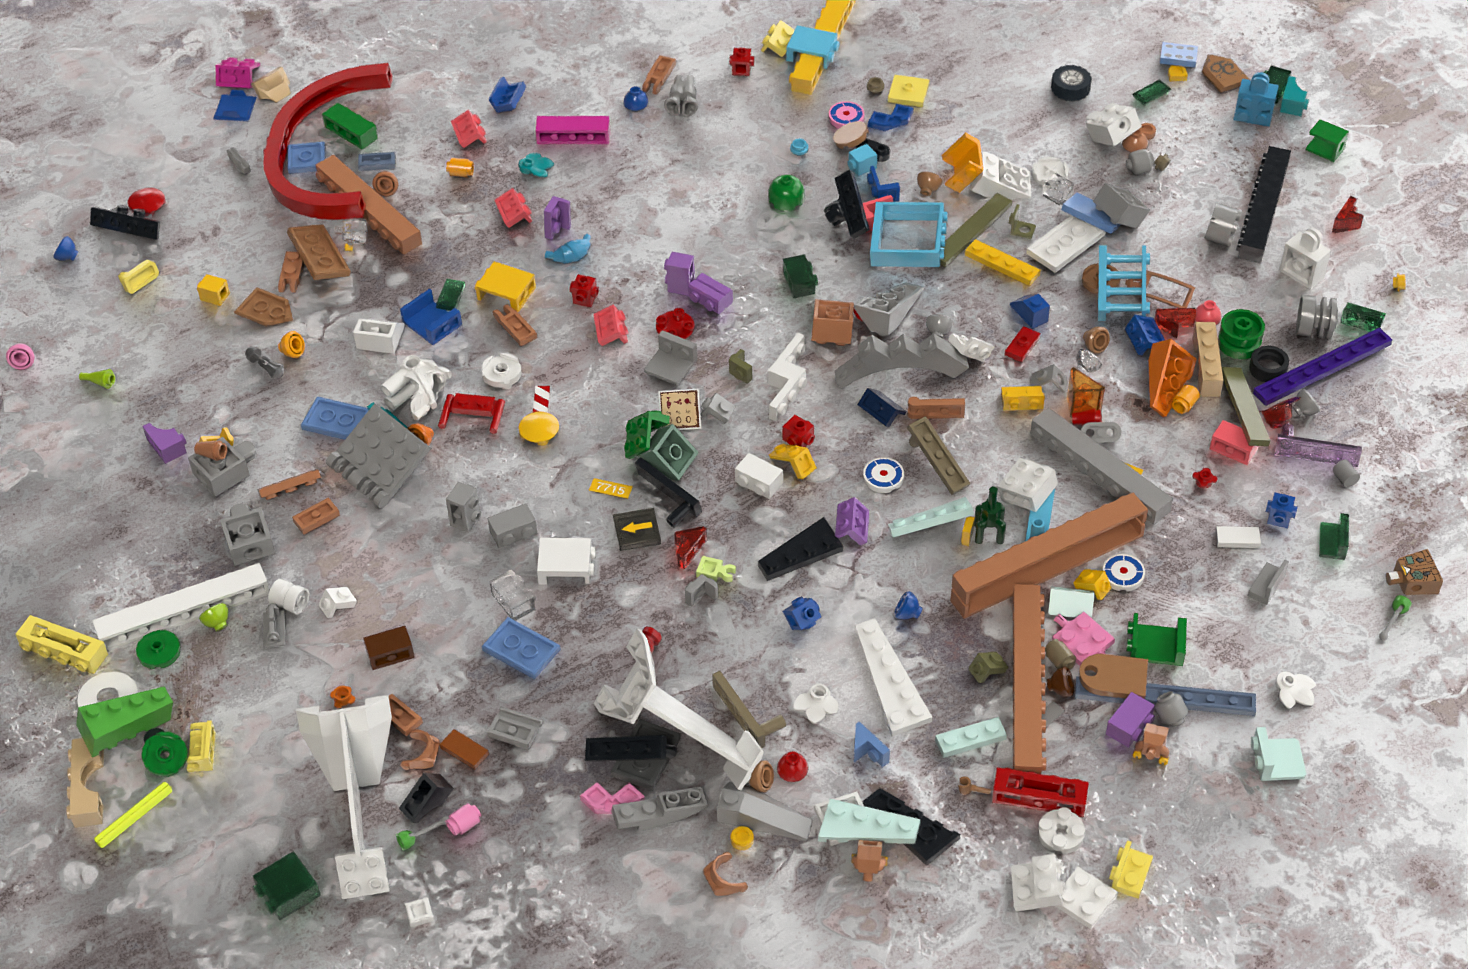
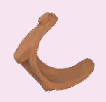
M418 729L411 731L409 736L413 739L424 741L427 747L417 758L402 761V769H427L433 767L440 747V740L426 731Z
M724 852L722 855L717 856L716 859L703 869V874L715 896L745 892L748 888L746 882L729 883L717 874L716 871L719 866L732 858L730 852Z

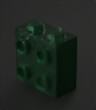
M294 851L253 875L255 885L252 887L259 899L262 897L265 899L264 905L270 915L275 913L279 920L284 919L321 896L317 882Z

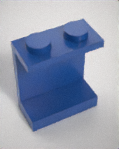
M428 289L400 308L402 322L432 345H435L462 326L460 311L454 308L447 312L435 303L431 289Z

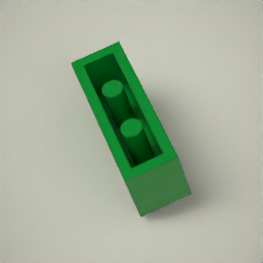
M336 103L322 113L325 128L361 150L378 139L376 125L351 111L346 106L344 107Z

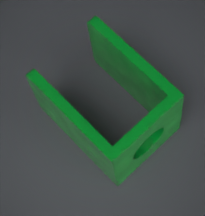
M1320 119L1309 131V135L1314 136V138L1306 146L1305 150L1335 162L1345 150L1349 131Z

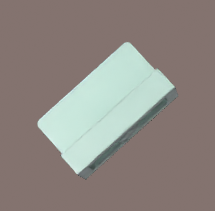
M1051 586L1048 613L1050 615L1061 614L1062 616L1076 618L1085 612L1092 618L1094 591Z

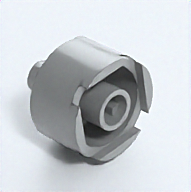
M1216 203L1205 239L1230 247L1233 236L1230 234H1235L1238 226L1235 220L1239 221L1242 210Z

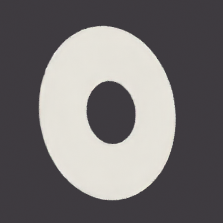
M101 673L88 680L82 686L77 698L78 707L98 703L97 695L104 688H115L119 693V698L138 693L137 685L130 676L124 673Z

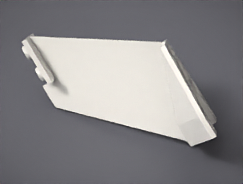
M637 628L626 646L636 660L619 691L604 685L593 704L599 713L632 724L635 723L644 707L727 758L728 760L723 770L737 789L742 790L744 785L750 780L754 768L760 763L764 753L763 749L748 731H744L738 742L657 687L655 665L648 640L643 632Z
M389 696L365 698V705L324 712H320L319 706L296 709L300 733L333 791L348 789L355 852L335 855L342 899L390 892L383 848L364 849L359 787L380 783L392 719Z

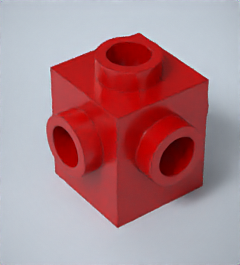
M734 48L733 55L729 56V66H732V75L750 76L751 67H754L755 56H752L751 48Z
M577 275L575 281H572L570 284L573 304L592 307L599 293L596 278Z
M794 415L782 426V440L789 445L807 447L815 439L814 425L797 415Z

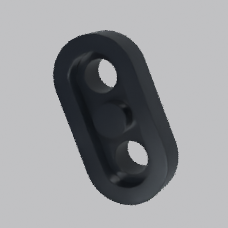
M866 138L856 146L857 149L868 144L877 154L878 162H885L890 158V148L879 142Z

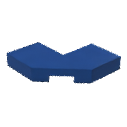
M896 104L891 115L873 111L868 121V127L887 131L909 123L914 108Z

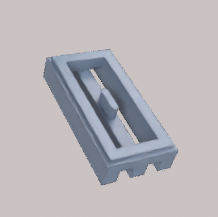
M395 152L358 154V170L395 169Z

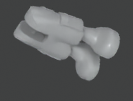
M676 75L670 89L669 98L664 103L665 110L673 116L680 115L681 101H683L682 113L685 117L696 113L698 102L695 100L696 87L692 75H687L686 81H682V75Z

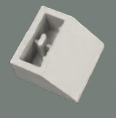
M368 318L358 319L353 332L356 349L394 354L405 324Z

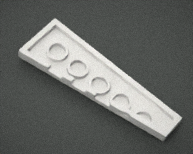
M874 618L855 625V632L865 656L867 667L870 670L873 685L876 687L878 699L882 705L891 736L893 737L932 722V715L876 619Z

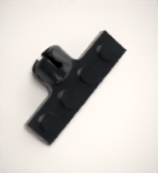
M849 169L834 178L839 198L837 201L827 205L824 208V213L827 220L833 226L846 221L849 234L855 239L870 229L854 172Z

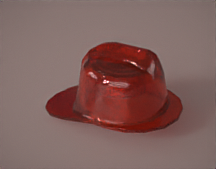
M1301 397L1284 400L1259 412L1262 413L1266 423L1272 429L1284 427L1292 419V403L1298 401Z

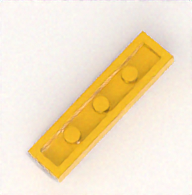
M976 239L965 250V256L1028 286H1031L1040 276V269Z

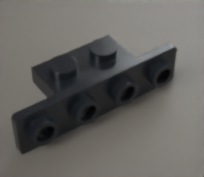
M117 205L116 208L111 210L98 207L91 208L90 225L155 240L159 239L160 222L152 220V214L146 213L144 209H128L126 205Z

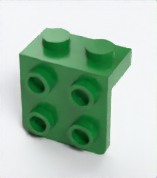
M653 410L628 420L626 424V443L624 445L625 458L631 459L647 452L650 448L651 432L668 425L670 416L662 414L661 411Z

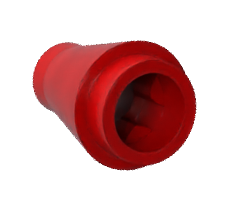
M1096 408L1072 413L1073 425L1083 426L1090 422H1102L1101 410H1096Z

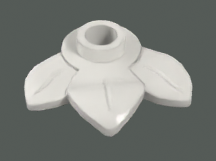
M1281 672L1276 677V687L1280 691L1279 699L1284 706L1291 709L1295 702L1305 706H1313L1314 695L1311 689L1316 684L1310 677L1303 674L1293 675L1290 672Z
M824 684L813 685L809 692L800 694L794 702V710L806 711V716L812 724L821 722L825 718L826 713L836 715L839 708L837 700L830 696V690Z

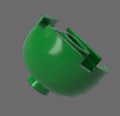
M789 174L777 176L769 186L768 201L774 204V208L778 210H794L795 206L799 204L801 206L805 201L804 185L796 176Z

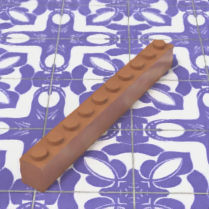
M1014 584L1013 770L1032 771L1036 774H1041L1042 771H1046V757H1042V752H1046V738H1042V733L1046 731V719H1042V714H1045L1046 701H1042L1041 696H1045V683L1041 682V678H1045V664H1041V660L1045 659V646H1041V642L1045 640V629H1041V624H1044L1045 612L1041 611V607H1044V594H1040V585Z

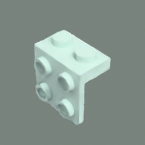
M1256 727L1255 735L1251 737V748L1255 752V767L1259 771L1260 780L1304 779L1306 777V769L1299 740L1296 738L1268 739L1266 727Z

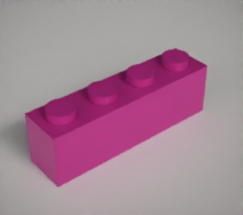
M537 116L535 130L537 144H609L610 117Z

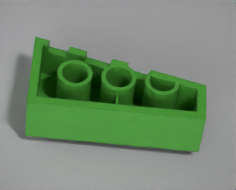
M164 686L78 707L76 726L93 758L106 748L110 750L116 747L117 743L124 739L130 740L143 730L147 732L170 721L173 701Z

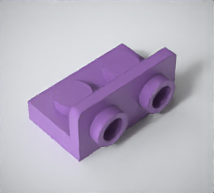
M552 196L544 209L545 238L552 240L554 235L559 233L560 228L570 230L571 208L569 200Z
M855 497L839 503L837 506L835 536L841 538L849 535L860 546L866 544L869 509Z

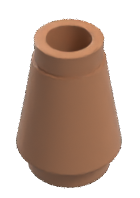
M220 440L197 442L194 451L196 454L219 461L226 457L227 446Z

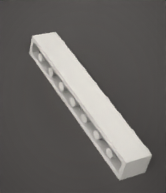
M258 563L92 621L98 639L104 642L106 650L109 651L140 640L152 631L169 630L198 620L204 611L217 604L224 603L230 609L267 596L270 590L261 565Z

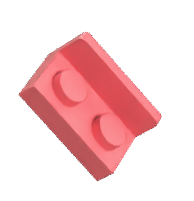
M467 110L451 121L458 141L463 148L478 138L483 144L487 142L484 136L486 132L480 125L482 122L476 114L473 115Z
M511 188L494 200L508 228L523 218L529 223L532 222L530 216L532 212L525 204L526 199L521 192L517 193Z
M613 304L593 314L597 338L601 346L618 338L624 344L628 342V330L624 323L626 317L622 310H618Z

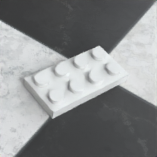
M1071 215L1029 246L1026 254L1056 273L1104 237L1106 232Z

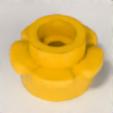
M1397 273V277H1393V288H1397L1398 292L1406 290L1405 274Z

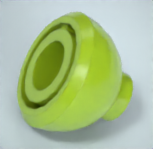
M220 603L207 609L200 615L199 620L205 626L214 628L216 632L228 626L226 623L228 619L227 605Z

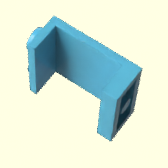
M797 25L786 47V61L794 62L797 53L800 52L824 57L823 68L827 69L829 63H832L834 60L835 51L837 52L840 42L837 41V33Z

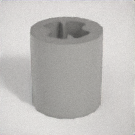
M1341 460L1333 467V473L1345 487L1353 486L1360 479V474L1348 460Z

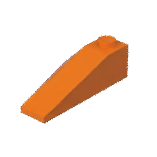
M1172 339L1153 343L1149 356L1150 407L1162 417L1167 416L1172 408L1173 398L1181 390L1185 382L1192 377L1196 358Z

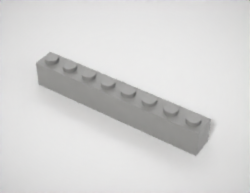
M1049 407L1032 419L1030 434L1035 439L1047 445L1050 450L1055 451L1065 461L1074 465L1081 473L1086 474L1096 484L1109 491L1112 496L1119 498L1134 492L1148 509L1146 520L1155 525L1171 512L1173 502L1171 496Z

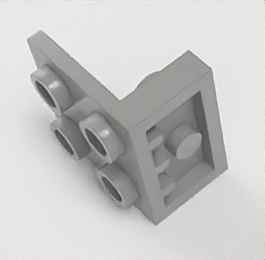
M661 331L658 335L659 350L644 368V373L674 385H679L697 361V344Z

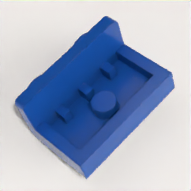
M500 77L489 97L490 104L497 113L512 111L516 108L527 86L523 81L508 84L505 77Z

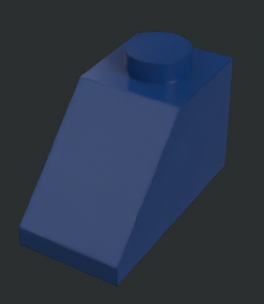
M1040 294L1026 295L1010 302V306L1031 329L1048 322L1050 305Z

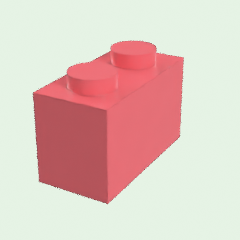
M1223 420L1212 435L1210 450L1248 465L1258 450V446H1249L1243 429Z

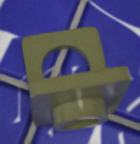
M1017 204L1014 212L1009 217V224H1011L1010 234L1032 239L1036 225L1018 221L1020 205ZM1022 227H1027L1030 229V231L1028 233H1023L1019 229Z

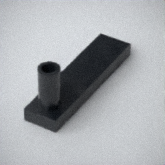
M641 457L635 462L640 476L679 504L666 518L667 523L671 527L675 528L689 513L695 517L702 513L699 500Z
M663 735L586 738L585 761L661 760L674 758L677 755L676 746L667 744V736Z

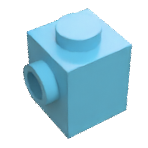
M868 144L849 152L848 167L858 176L870 171V166H874L875 169L877 168V154Z

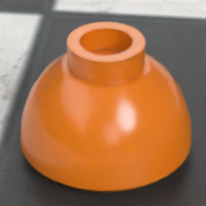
M412 424L407 428L428 446L431 444L434 432L430 427L423 424Z

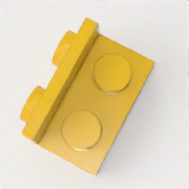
M1042 386L1001 387L1003 410L1043 409L1045 394L1042 393Z

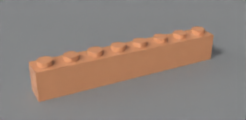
M335 155L315 164L318 181L323 182L330 192L361 191L366 205L363 218L361 219L368 222L373 230H377L384 240H388L395 250H399L405 255L422 245L420 230Z

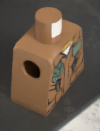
M1428 549L1397 559L1394 572L1386 573L1387 584H1399L1405 595L1439 594L1443 583L1441 574Z

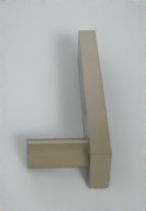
M926 416L907 427L912 435L909 439V444L915 448L920 447L951 495L967 488L971 484Z
M721 671L712 674L713 688L742 729L748 731L761 748L766 746V736L786 727L785 719L781 714L759 725Z

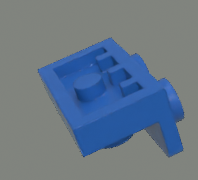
M1134 315L1125 327L1137 354L1141 356L1148 348L1152 349L1153 343L1165 340L1153 317Z

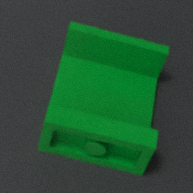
M1134 613L1133 620L1128 621L1127 634H1131V639H1127L1126 652H1130V657L1148 659V663L1183 666L1186 655L1187 618L1178 617L1176 628L1138 624V613Z

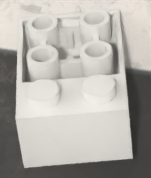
M981 152L984 171L971 182V191L987 198H992L996 193L1006 198H1031L1030 171L1000 159L993 154Z

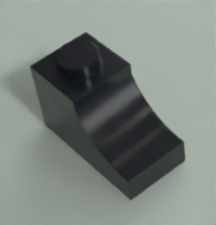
M424 772L399 809L412 823H418L429 811L442 806L454 788L441 774Z

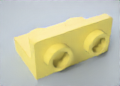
M1127 840L1125 848L1120 847L1116 860L1119 861L1118 867L1113 866L1109 879L1113 880L1112 888L1114 890L1139 899L1153 856L1131 849L1132 842Z

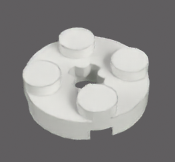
M499 353V356L494 358L492 355L482 364L483 381L493 387H501L505 390L510 389L512 384H515L522 375L518 358L508 353Z
M1062 807L1059 810L1049 811L1040 819L1038 838L1047 850L1052 852L1054 850L1062 851L1061 854H1068L1076 851L1081 846L1085 836L1084 823L1069 808ZM1058 828H1063V829H1065V830H1066V832H1065L1066 834H1065V835H1063L1062 833H1058V834H1057V833H1056V832H1057V829H1058Z

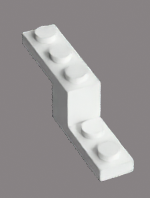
M800 333L795 335L768 370V384L781 389L769 405V419L777 421L781 415L786 413L788 405L795 401L798 392L804 389L807 384L806 369L795 365L796 359L799 355H803L806 349L805 335Z

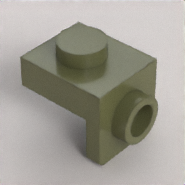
M740 349L729 358V373L736 379L748 384L753 380L752 366L745 362V351Z
M984 652L977 654L968 670L978 683H984L990 674L1005 673L1008 666L997 652Z

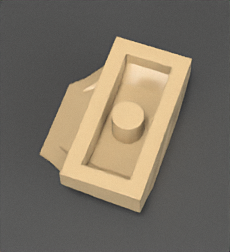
M282 66L251 83L259 99H269L277 103L291 94L290 82Z

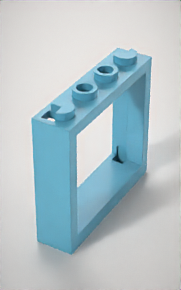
M876 202L870 247L871 266L940 267V259H944V248L942 247H945V235L943 234H946L947 223L944 222L948 220V212H944V202ZM884 220L937 221L935 250H882L881 241Z

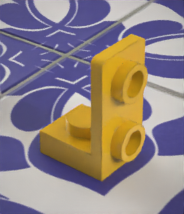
M779 444L769 454L770 459L789 461L798 479H804L817 468L807 447Z

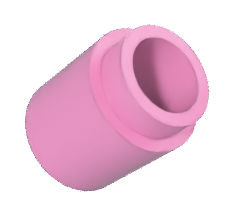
M467 803L450 814L449 819L445 823L454 836L462 835L480 823L479 817H481V813L475 805L471 806Z

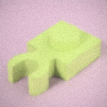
M702 556L696 571V577L703 574L717 582L718 577L722 578L725 582H732L733 575L727 573L735 574L736 566L731 564L723 566V560Z

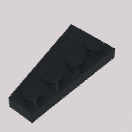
M823 517L758 560V567L766 580L769 581L843 552V545L835 536L825 517Z

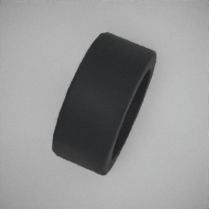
M1261 346L1252 353L1249 370L1251 375L1257 380L1268 382L1287 372L1289 357L1287 353L1276 346ZM1272 360L1281 367L1276 369L1265 368L1258 361Z

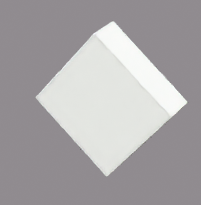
M428 897L405 903L411 927L434 921Z

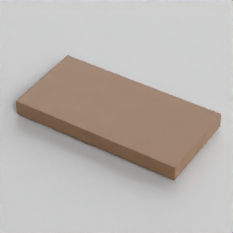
M323 224L288 228L287 234L314 280L350 276L351 271Z

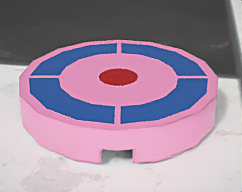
M843 101L836 103L829 110L830 123L839 129L850 122H863L864 110L854 102Z

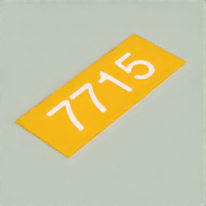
M594 478L589 491L628 499L633 486Z

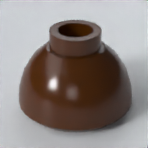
M1066 666L1057 669L1052 677L1047 679L1049 692L1054 691L1061 697H1072L1074 694L1073 677L1071 671Z

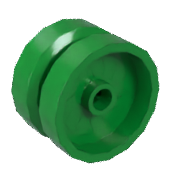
M1245 309L1231 310L1226 313L1221 320L1218 335L1219 349L1225 355L1234 359L1243 360L1251 358L1254 350L1262 345L1265 331L1263 319L1257 313Z

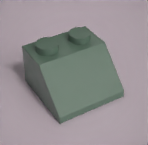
M670 424L656 431L650 439L649 450L638 457L644 459L666 477L678 481L699 452L674 424Z

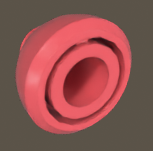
M1207 300L1196 308L1194 319L1196 322H1215L1217 325L1221 321V311L1214 301Z

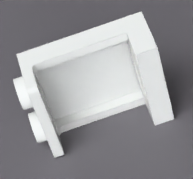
M540 538L537 565L538 583L547 584L548 577H584L585 584H590V576H594V563H591V560L596 557V548L592 547L591 538Z

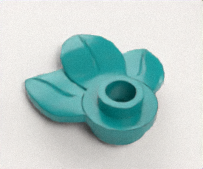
M530 153L526 155V158L519 160L518 166L519 170L524 174L547 177L546 169L553 167L554 162L549 158L541 157L539 153Z

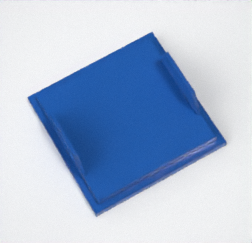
M231 90L230 95H221L213 119L249 121L257 97L247 96L243 90Z

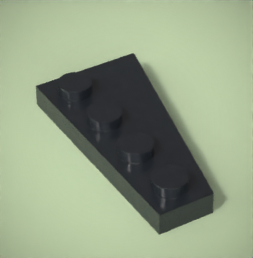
M881 788L863 800L865 807L920 819L915 844L904 845L926 866L960 840V833L946 829L944 824L937 820L932 821L925 817L924 813L920 810H913L906 806L904 801Z

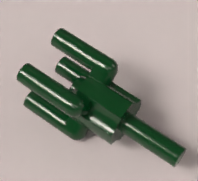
M994 486L989 488L987 500L975 508L974 526L976 527L975 543L977 544L983 543L984 529L987 527H995L997 529V544H1003L1005 541V507L997 501L998 489Z

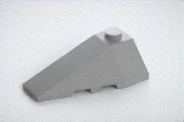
M729 782L723 787L717 805V822L737 827L745 826L751 830L806 842L813 823L812 819L753 789L751 786L744 785L742 790H739L733 782Z

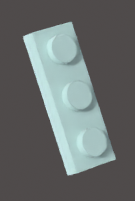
M999 717L935 735V741L943 758L1007 739V733Z

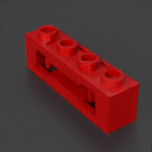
M997 767L992 803L1046 812L1059 810L1062 807L1058 806V803H1061L1063 805H1073V808H1069L1071 812L1084 818L1089 782L1080 779L1061 778L1056 775L1036 774L1032 771L1024 772L1011 768ZM1005 795H1011L1014 797L1018 796L1020 797V800L1006 798Z

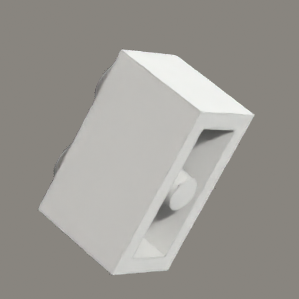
M748 453L735 468V482L760 496L770 499L783 484V470Z

